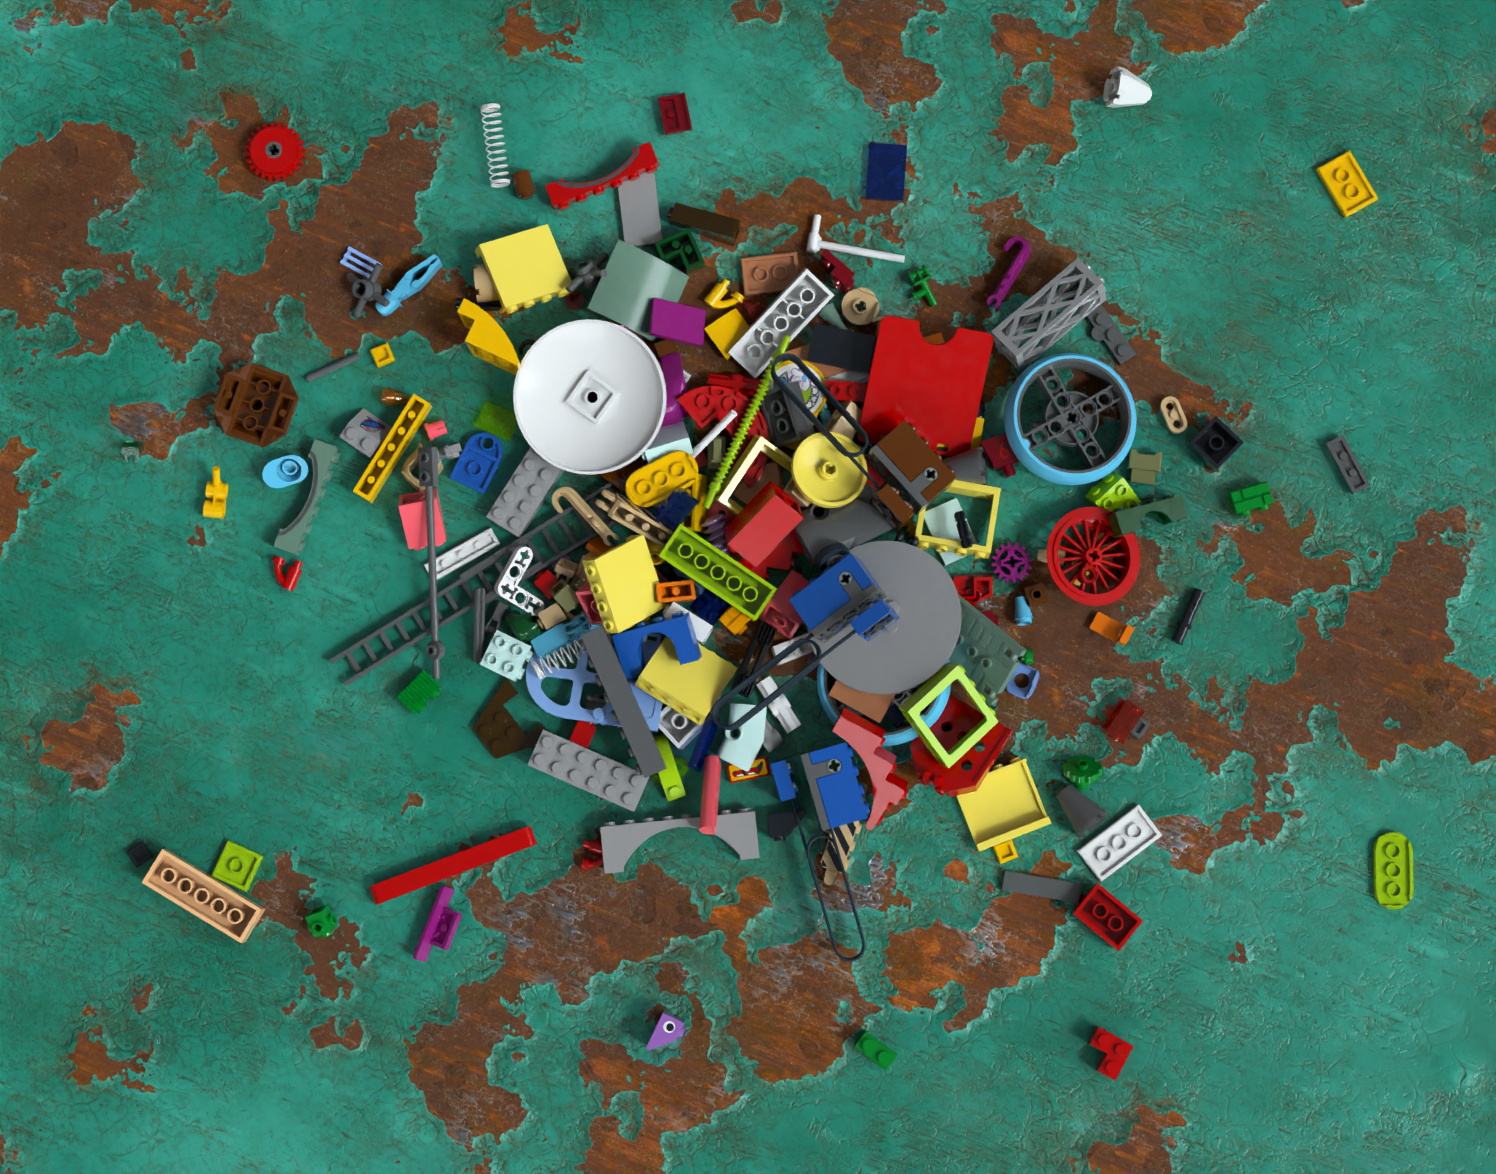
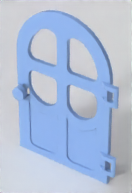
M649 633L644 636L641 643V651L646 665L661 645L662 634ZM648 636L657 637L656 641H650L647 639ZM581 649L579 650L581 659H578L575 669L560 668V670H557L556 667H552L553 674L549 672L541 660L546 677L573 681L570 702L566 706L554 703L542 691L541 682L543 679L540 680L531 664V661L534 660L542 670L539 659L534 651L527 665L526 682L531 697L541 709L560 718L621 727L620 722H615L611 711L614 709L611 703L595 710L584 709L580 706L583 685L587 682L598 684L595 678L598 673L586 670L587 658L589 657L587 650V656L584 655ZM639 676L630 678L631 689L650 731L658 732L663 702L635 686Z

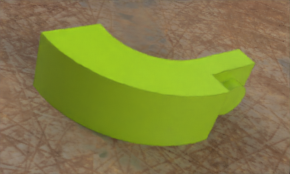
M662 734L653 737L667 767L658 772L668 802L686 796L667 736Z

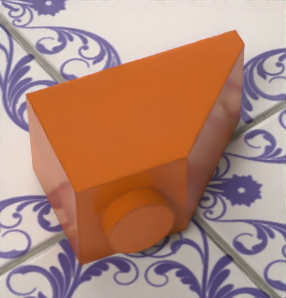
M694 580L655 584L657 603L691 602L696 599Z

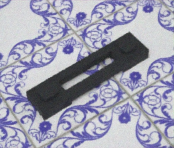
M763 620L758 621L731 689L749 677L746 676L745 672L758 642L762 646L750 675L762 666L768 648L771 646L778 629L766 622L764 623ZM757 680L738 694L745 698H750Z

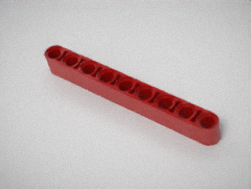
M531 826L374 884L369 889L375 905L534 846L537 842Z

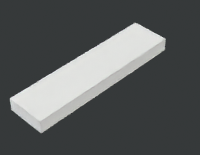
M492 528L437 557V580L498 547L500 543ZM426 563L424 566L429 573L428 563Z

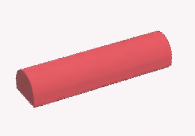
M710 755L704 759L699 831L704 834L716 833L721 762L717 755Z

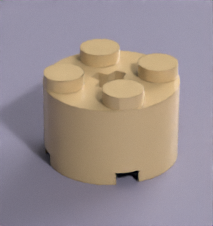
M474 264L475 289L478 291V295H476L477 302L498 301L499 298L485 264Z

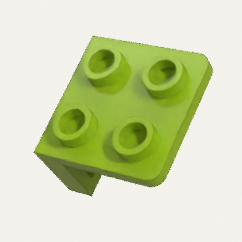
M1114 471L1106 475L1101 482L1092 487L1085 495L1088 502L1111 512L1119 507H1124L1126 510L1130 508V505L1141 502L1124 477Z

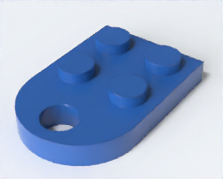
M479 433L472 436L466 443L449 478L485 495L503 458V448L500 441L489 433ZM485 439L493 440V446L490 449L483 447Z

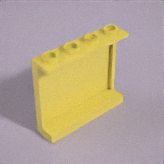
M548 224L479 244L475 250L477 258L482 257L502 305L499 311L500 314L504 312L510 314L517 311L520 307L529 308L534 306L536 302L541 301V303L550 301L552 297L558 296L561 298L569 294L566 286L572 281Z
M644 534L631 535L626 538V542L593 559L582 561L606 634L620 633L667 606L666 603H657L655 584L659 583Z
M666 636L640 674L635 686L701 726L714 703L733 678L737 667L700 644L699 648L702 657L697 661L680 665L672 640Z
M1020 757L1009 760L1010 765L1004 767L1002 763L991 767L992 771L986 775L976 792L956 796L977 851H982L1052 824L1045 812L1027 766L1026 758L1021 760Z

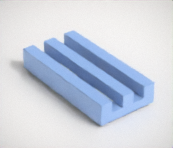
M349 246L340 264L369 278L370 274L349 264L347 260L349 259L371 272L374 268L350 256L351 253L373 265L379 262Z

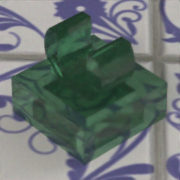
M125 440L120 450L121 455H125V461H129L130 455L135 456L136 462L140 460L141 453L144 450V441Z

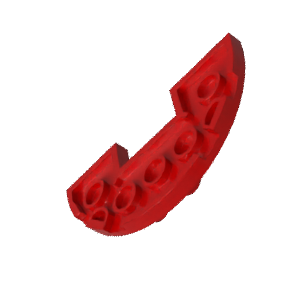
M722 386L695 388L676 399L700 429L713 418L720 422L731 410L736 411L737 416L724 428L731 438L736 437L734 434L738 433L739 423L743 422L741 419L745 418L744 414H747L746 409H749V404L752 403L750 399L740 392ZM756 410L757 415L753 416L755 420L751 421L752 425H749L750 430L746 431L748 434L744 435L745 440H742L743 444L739 445L741 449L737 450L738 454H735L736 459H733V464H730L732 468L754 435L762 436L770 442L765 419L759 410ZM762 451L758 453L741 479L748 488L758 480L764 470L768 456Z

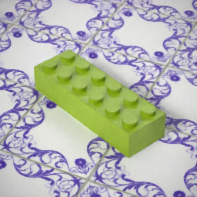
M682 524L678 526L659 554V557L754 621L757 620L777 588Z

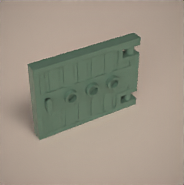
M959 595L962 611L961 630L949 661L954 664L958 663L965 669L966 672L964 674L975 683L976 686L974 688L976 691L980 692L991 706L997 703L998 698L996 694L1004 691L1020 663L1017 659L1018 656H1024L1027 650Z

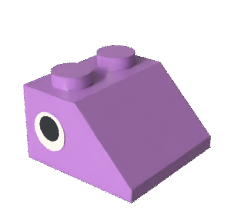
M663 1011L646 1049L651 1050L674 1042L677 1037L681 1038L686 1029V1026L683 1025L685 1020Z

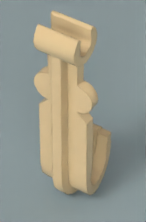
M561 487L554 492L552 504L559 513H563V509L559 505V498L564 496L603 538V542L606 545L613 546L609 541L611 536L619 541V536L610 530L574 489Z

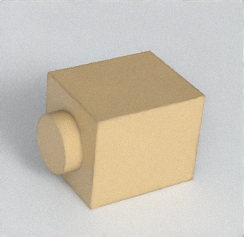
M558 602L539 612V619H537L542 630L546 628L547 631L568 621Z

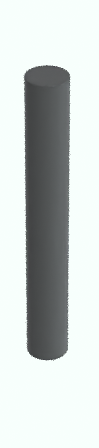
M358 352L306 375L308 382H311L358 361L361 357Z

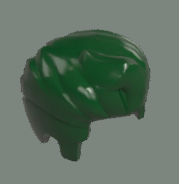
M514 610L504 616L508 628L523 643L543 634L541 627L537 623L532 622L536 618L532 616L531 612L520 614L519 611Z

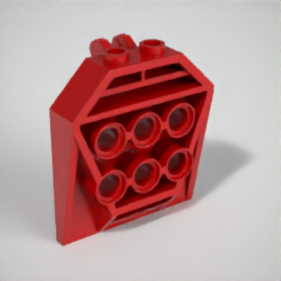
M950 694L942 714L929 729L944 750L948 752L959 742L958 739L969 733L984 719V716L980 711ZM997 723L950 768L940 765L918 736L910 746L918 781L925 786L929 784L934 787V790L942 796L953 797L976 792L1013 731ZM946 726L952 728V730L949 732L942 731V729ZM977 746H983L985 748L981 752L975 750ZM966 764L972 766V768L968 771L962 769V767Z

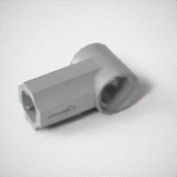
M766 719L762 745L770 753L782 744L784 740Z

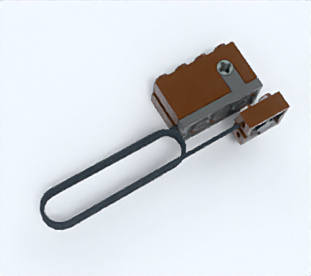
M786 353L774 360L771 368L773 381L841 454L849 457L879 490L871 503L896 531L904 526L914 513L917 516L957 478L954 470L942 462V457L936 451L933 452L929 448L927 440L919 437L911 423H907L904 420L874 446L868 439L865 430L800 358L794 354ZM789 360L802 370L864 439L862 450L851 453L842 446L777 376L775 372L777 363ZM868 444L872 449H870L865 459L888 483L883 488L854 459V457L863 454Z

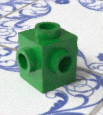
M328 904L310 910L305 916L307 928L312 932L314 938L318 936L324 938L331 935L333 929L337 926L336 917L331 913Z

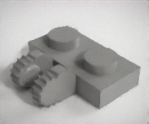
M461 444L445 445L444 448L438 449V463L446 458L453 460L460 457L463 451Z

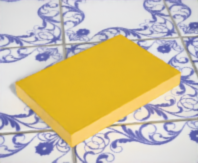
M1350 150L1316 169L1344 218L1378 200L1377 195Z

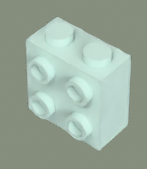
M496 630L480 665L516 682L517 679L521 680L525 672L523 667L526 662H530L534 654L532 652L533 648Z

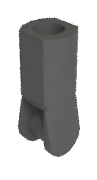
M497 601L485 626L484 633L488 632L494 636L509 609L508 605ZM492 620L498 622L496 627L490 625Z

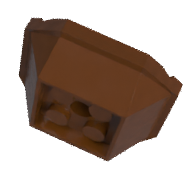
M251 363L226 373L213 410L227 436L264 448L287 435L299 402V397L288 375ZM262 402V408L257 411L254 410L255 403Z

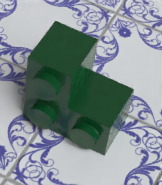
M690 228L655 243V249L660 260L669 263L680 258L687 275L705 268V262Z

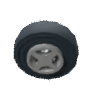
M843 543L829 544L817 554L816 564L823 572L829 566L836 565L843 555L850 554V552Z

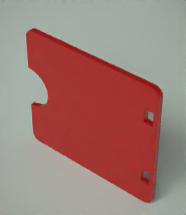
M892 315L883 316L880 320L859 425L867 433L868 439L877 445L881 441L878 440L880 434L888 435L905 420L915 427L916 433L920 438L923 437L927 440L929 448L941 456L952 457L970 450L993 346V336L988 332L957 327L954 335L947 342L931 344L922 337L919 320ZM857 432L858 439L861 442H864V439ZM937 444L948 445L947 451L937 450Z

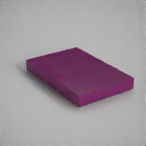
M653 298L651 299L648 335L702 347L706 310Z

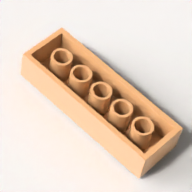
M168 849L161 850L142 881L146 886L240 943L246 942L265 911V908Z

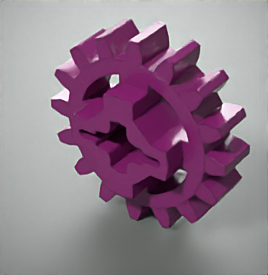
M1011 542L1007 543V547L1003 544L1000 545L1001 551L996 549L994 552L997 556L991 557L995 563H992L990 566L996 568L993 574H999L998 580L1005 578L1006 584L1009 580L1015 584L1017 578L1020 582L1023 581L1022 575L1027 577L1029 574L1026 570L1032 569L1028 563L1033 560L1027 558L1030 552H1024L1025 546L1018 548L1017 542L1014 546L1011 545ZM1014 551L1018 552L1022 557L1019 558L1015 555ZM1006 552V558L999 561L1000 556ZM1010 558H1012V561L1018 562L1013 566V568L1010 564H1005L1010 560ZM1024 565L1023 570L1017 574V568ZM1001 568L1007 570L1009 575L1005 574Z

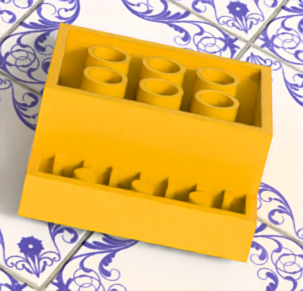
M464 298L457 312L464 326L470 329L465 343L471 354L517 375V371L521 368V363L506 333L487 312Z

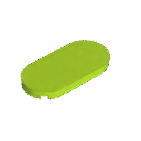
M1386 832L1380 835L1373 845V892L1381 906L1394 910L1406 906L1413 897V848L1410 841L1401 833Z

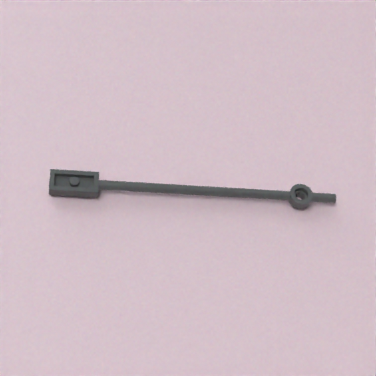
M437 447L418 448L420 486H425L431 619V641L426 646V653L432 659L433 679H441L440 659L445 654V646L439 640L433 486H439Z

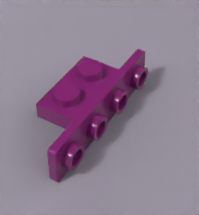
M441 886L426 926L422 930L420 941L415 947L414 959L426 962L432 945L444 950L449 949L462 917L461 913L448 908L454 889Z

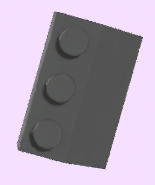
M799 382L785 383L806 406ZM778 386L765 391L766 396H763L764 400H761L762 405L760 406L775 447L779 449L803 441L815 434L812 422Z

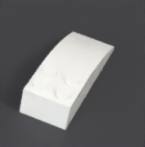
M804 268L747 329L728 353L756 378L770 364V360H773L772 355L777 351L784 335L790 336L791 342L828 303L834 294L807 268Z

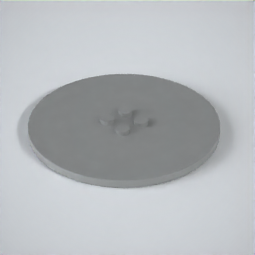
M888 540L874 541L849 549L850 553L864 563L887 597L883 600L892 606L900 618L870 641H867L864 637L862 638L856 632L822 658L820 663L838 681L860 692L891 695L912 690L937 674L949 660L955 649L962 621L961 604L955 584L948 572L934 557L922 549L907 543ZM851 624L826 643L814 636L810 640L815 641L819 645L823 654L853 631L854 628ZM807 627V629H808V635H810L812 632H811V630H809V628ZM811 643V646H812V648H813V650H814V653H815V655H816L815 646Z

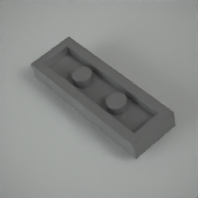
M1344 435L1325 444L1352 495L1370 486Z

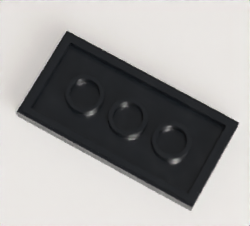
M814 323L807 361L869 374L877 336Z

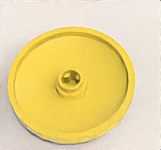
M821 432L807 437L797 447L792 457L791 474L796 488L808 501L820 507L838 508L845 506L862 492L866 484L867 477L849 457L841 454ZM830 432L848 452L860 451V448L848 437ZM861 454L858 457H854L867 472L864 455Z

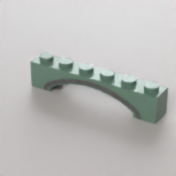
M314 439L308 455L313 464V481L308 500L298 517L284 530L280 528L274 543L275 548L296 556L299 555V552H303L306 544L304 542L306 534L309 535L312 529V524L310 523L319 511V506L317 505L326 493L325 484L331 480L333 475L332 466L338 462L340 456L337 447Z

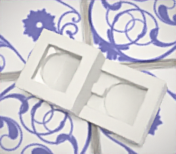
M808 633L771 647L773 656L778 655L793 642L806 638ZM811 643L802 644L777 663V666L814 652Z

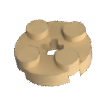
M862 287L849 291L844 296L841 305L843 317L855 326H868L877 317L880 307L876 295L871 290ZM860 302L864 303L863 307L866 308L861 310V312L857 311V307H855Z

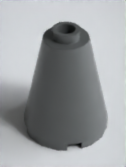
M983 446L975 447L942 460L946 466H950L954 470L957 477L955 480L976 484L988 483L987 462L982 457L985 454Z
M1065 784L1057 791L1058 795L1056 798L1080 839L1087 836L1084 832L1095 830L1106 819V815H1109L1104 808L1072 785L1066 786Z

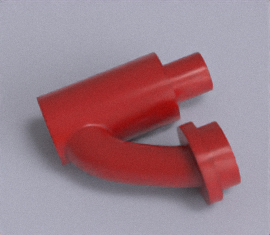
M274 555L271 561L274 562V571L278 583L282 588L293 592L302 573L300 568L303 562L295 560L293 566H289L284 577L281 565H285V559Z
M596 839L592 841L585 840L583 847L590 849L589 852L601 855L600 858L590 861V857L583 858L581 869L587 871L588 868L603 865L601 841Z

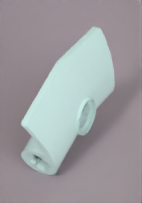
M730 703L728 725L736 722L756 705ZM767 707L738 728L740 734L737 738L733 736L734 730H726V735L716 755L745 771H749L764 741Z

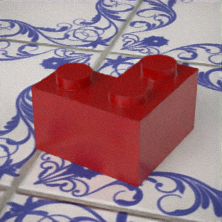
M1096 1026L1087 1042L1104 1052L1095 1070L1116 1081L1134 1046Z

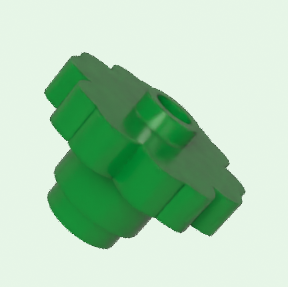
M1073 756L1066 759L1062 772L1063 776L1069 778L1076 789L1085 790L1102 775V766L1093 757Z

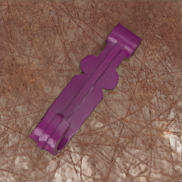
M1012 237L1003 248L1004 252L1007 253L1012 246L1020 245V250L993 295L987 299L988 309L992 303H996L994 306L995 312L1001 309L1003 299L1031 253L1029 243L1022 237Z

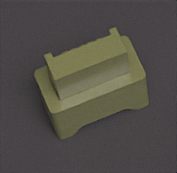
M715 437L708 444V471L719 472L718 467L721 468L720 463H723V458H725V437Z
M1130 449L1126 470H1131L1129 483L1153 486L1155 484V475L1161 471L1162 452H1157L1155 455L1139 454L1135 449Z

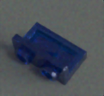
M680 488L677 492L673 490L667 498L670 501L665 507L662 504L655 513L658 515L655 521H661L674 532L699 502L683 488Z
M706 588L694 600L690 609L702 620L713 626L731 604Z

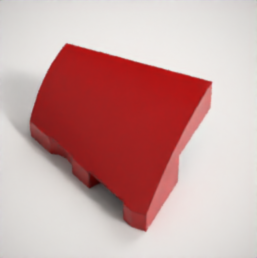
M990 573L952 575V580L958 594L972 606L978 604L980 600L987 599L993 595V576Z

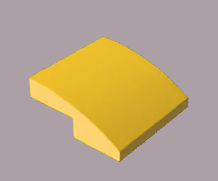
M735 308L707 326L705 331L726 360L732 357L728 351L747 331L749 325Z

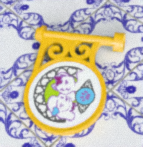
M789 360L781 363V366L777 367L778 371H775L777 376L784 383L799 382L806 406L817 418L825 404V396L795 363ZM801 360L826 387V381L819 369L811 363ZM770 381L771 386H768L769 390L777 387L774 381ZM768 432V439L772 441L770 434ZM803 441L785 447L795 451Z

